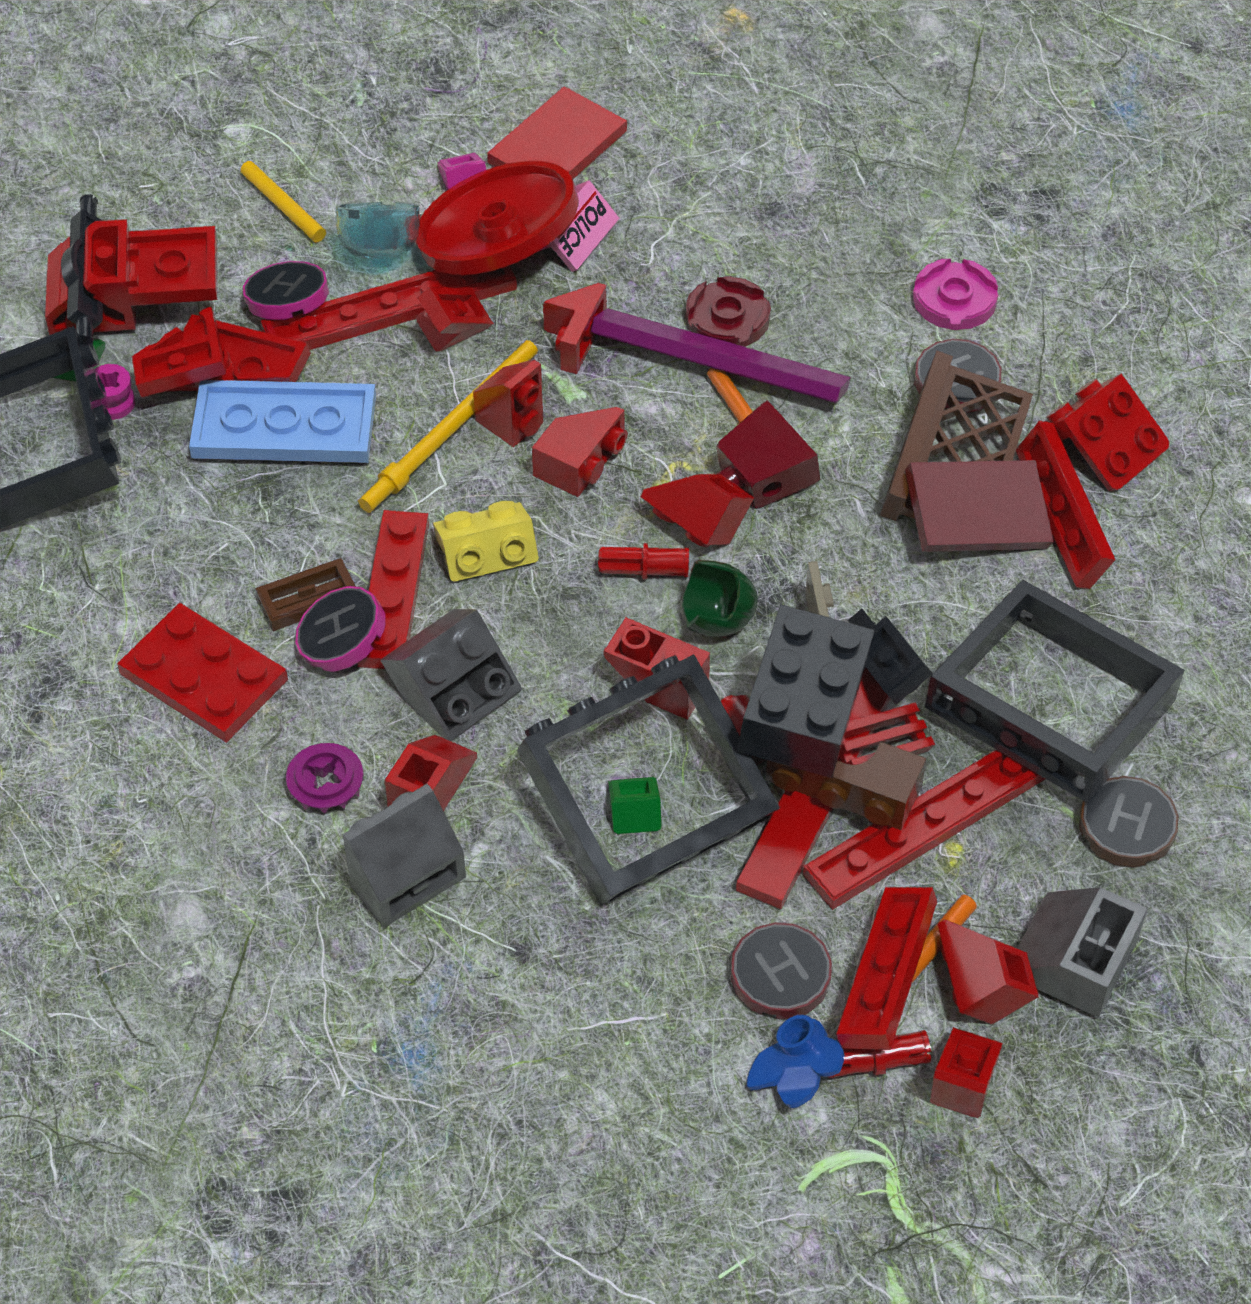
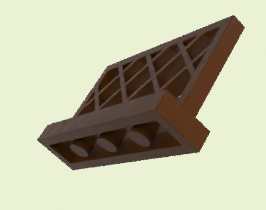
M936 351L926 374L880 516L897 521L899 514L915 519L905 472L910 462H928L929 457L942 452L945 453L950 462H961L954 448L970 441L981 458L976 461H1013L1033 394L952 366L953 356ZM953 382L970 387L976 398L960 404L951 390ZM1004 399L1018 404L1019 408L1016 414L1002 419L992 402ZM947 403L950 408L944 410ZM982 406L992 423L975 429L965 412ZM956 417L965 433L948 439L939 424L942 421ZM1013 425L1012 430H1011V433H1010V431H1009V429H1008L1007 427ZM997 431L1004 441L1006 449L990 454L981 437ZM936 438L938 444L933 445L934 439Z

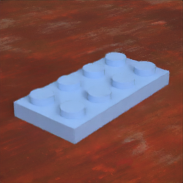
M233 380L200 381L189 444L191 458L369 463L376 402L375 384Z

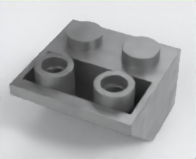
M477 609L451 610L381 659L402 698L434 730L449 741L523 689Z
M428 784L414 792L403 793L389 807L372 817H364L351 826L349 831L343 834L351 887L383 928L466 878L464 851L435 793Z
M1101 887L1047 892L1017 948L1027 952L1036 988L1094 1016L1100 1017L1139 939L1148 908Z

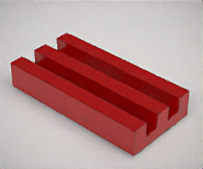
M916 702L849 721L839 754L842 762L850 765L862 764L870 760L875 752L854 758L851 752L879 745L880 742L886 743L910 735L913 739L912 742L895 747L916 755L928 752L935 743L932 736L926 737L924 733L927 729L924 719L918 720L916 716L920 711ZM905 721V725L849 741L845 740L849 736Z

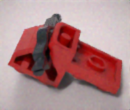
M85 194L80 197V211L71 219L70 236L48 254L45 319L49 335L74 326L85 345L94 344L93 332L136 329V305L218 300L217 233L215 226L129 231L127 219L103 221L98 218L97 197L92 199L93 195Z

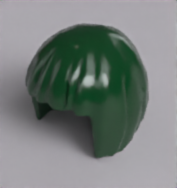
M698 560L694 562L691 568L690 579L683 596L682 606L687 620V628L709 637L726 636L736 633L744 628L754 616L758 595L753 583L739 569L727 563Z

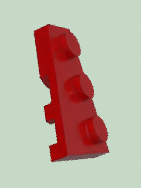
M192 314L182 333L200 322L201 317ZM217 320L226 374L208 380L296 382L311 352L308 344L305 342ZM200 381L170 389L166 392L198 391Z

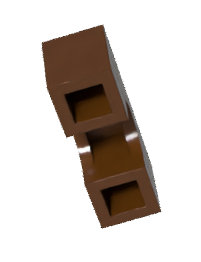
M880 742L873 757L862 764L850 765L837 761L833 778L767 760L765 780L774 783L785 791H797L818 799L828 807L842 808L864 816L874 824L888 825L902 830L922 787L927 758Z

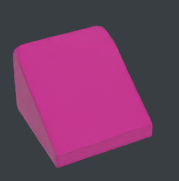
M475 152L437 162L446 190L466 178L486 170L485 161Z

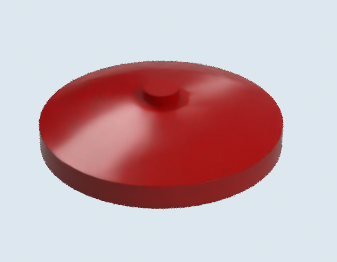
M520 161L496 166L466 178L441 194L419 219L415 230L416 244L424 261L431 268L439 272L469 275L497 270L533 255L555 240L573 220L579 205V195L569 172L557 164L545 161Z

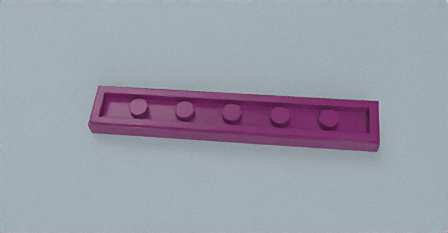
M607 308L593 319L591 332H594L593 334L830 402H838L848 391L851 379L849 376Z

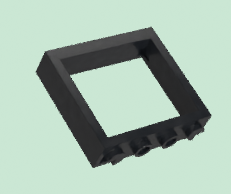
M74 326L0 354V398L74 370L92 454L1 488L0 529L120 484L116 465L121 463V457L112 438H109L108 433L114 430V425L106 406L102 405L101 401L107 394L99 374L94 370V366L99 365V358L93 344L85 345Z
M1022 580L931 675L924 707L1088 803L1175 702L1185 670L1096 621L1087 614L1053 597L1046 591ZM1017 621L1031 627L1146 693L1094 753L965 679L967 674ZM949 695V696L952 697L953 699H952V701H951V700L947 699L946 697ZM1080 772L1086 775L1085 779L1079 776L1078 773Z
M694 654L681 661L678 660L676 655L661 661L651 668L653 675L639 682L635 676H632L617 683L609 689L611 696L597 703L593 697L578 702L567 710L569 717L553 724L550 718L534 724L525 731L527 737L524 738L517 749L522 762L601 906L767 820L780 809L751 755L737 752L740 735ZM681 681L748 803L614 872L547 748Z

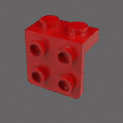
M1122 373L1100 384L1097 378L1090 381L1075 393L1079 400L1072 406L1069 402H1065L1046 416L1048 421L1054 424L1061 441L1070 437L1102 484L1111 492L1122 488L1169 448V439Z

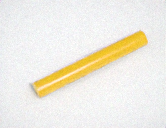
M246 161L241 166V174L311 240L317 243L324 239L326 230L254 162Z

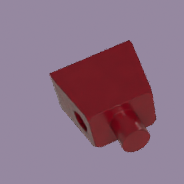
M768 400L725 435L716 446L721 469L716 474L723 475L753 496L754 500L751 505L755 508L764 507L820 481L816 452Z

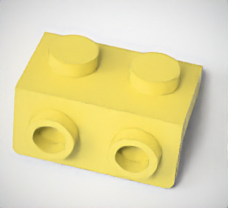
M500 501L491 504L488 510L476 513L457 511L446 515L442 521L433 522L435 537L445 555L448 575L453 582L535 563L539 559L532 519L520 502Z

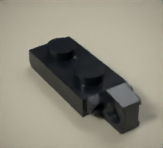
M861 608L848 619L851 624L875 630L865 667L895 704H898L908 694L914 692L921 683L933 674L887 616L876 624Z

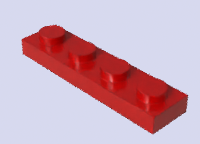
M1038 421L1017 447L1016 453L1020 461H1036L1054 539L1075 586L1091 589L1116 559L1054 424Z
M383 510L369 592L380 602L386 614L385 630L381 638L376 636L375 640L370 644L374 649L366 658L357 663L360 668L385 669L381 659L410 639L429 529L428 513Z
M885 887L836 1033L842 1048L891 1050L937 905L933 887Z

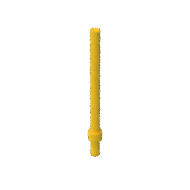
M526 340L474 390L503 367L530 361L538 353L536 345ZM473 391L397 463L391 462L378 474V481L358 499L359 506L365 512L371 513L390 494H397L409 483V476L475 413Z

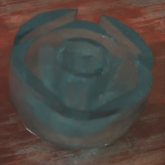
M382 202L342 204L340 207H335L338 238L344 249L353 256L366 258L367 266L369 267L392 266V258L405 255L413 248L419 235L420 205L395 202L394 206L382 204Z

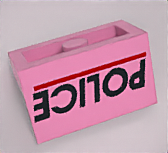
M590 180L575 186L579 195V205L571 223L555 240L539 250L542 251L552 247L571 272L578 270L619 220V216Z

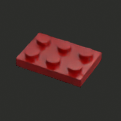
M180 602L117 663L120 675L226 743L288 681L286 668Z

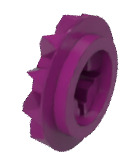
M319 743L301 750L291 760L286 771V783L291 799L298 800L305 811L313 807L319 808L324 814L329 808L338 805L345 809L349 799L359 797L362 781H364L363 766L358 756L349 748L335 743ZM333 771L335 783L326 782L322 787L319 786L318 788L316 776L325 777L329 772L332 773Z

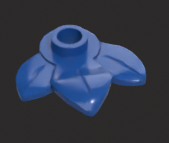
M796 1015L787 1019L778 1029L776 1036L778 1043L758 1054L748 1074L747 1087L749 1090L777 1086V1091L784 1104L789 1108H797L813 1098L819 1088L821 1076L827 1077L840 1073L844 1063L842 1046L837 1040L828 1037L825 1028L819 1021L807 1015Z

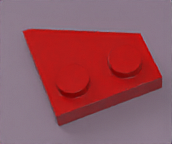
M207 307L200 311L201 321L182 333L178 327H175L163 335L157 343L146 346L132 356L135 382L141 398L226 374L217 320L212 307Z

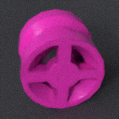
M105 364L95 368L94 370L99 374L107 394L105 398L101 399L102 405L106 406L111 419H120L130 414L134 409L136 401L131 389L132 383L129 372L117 364Z

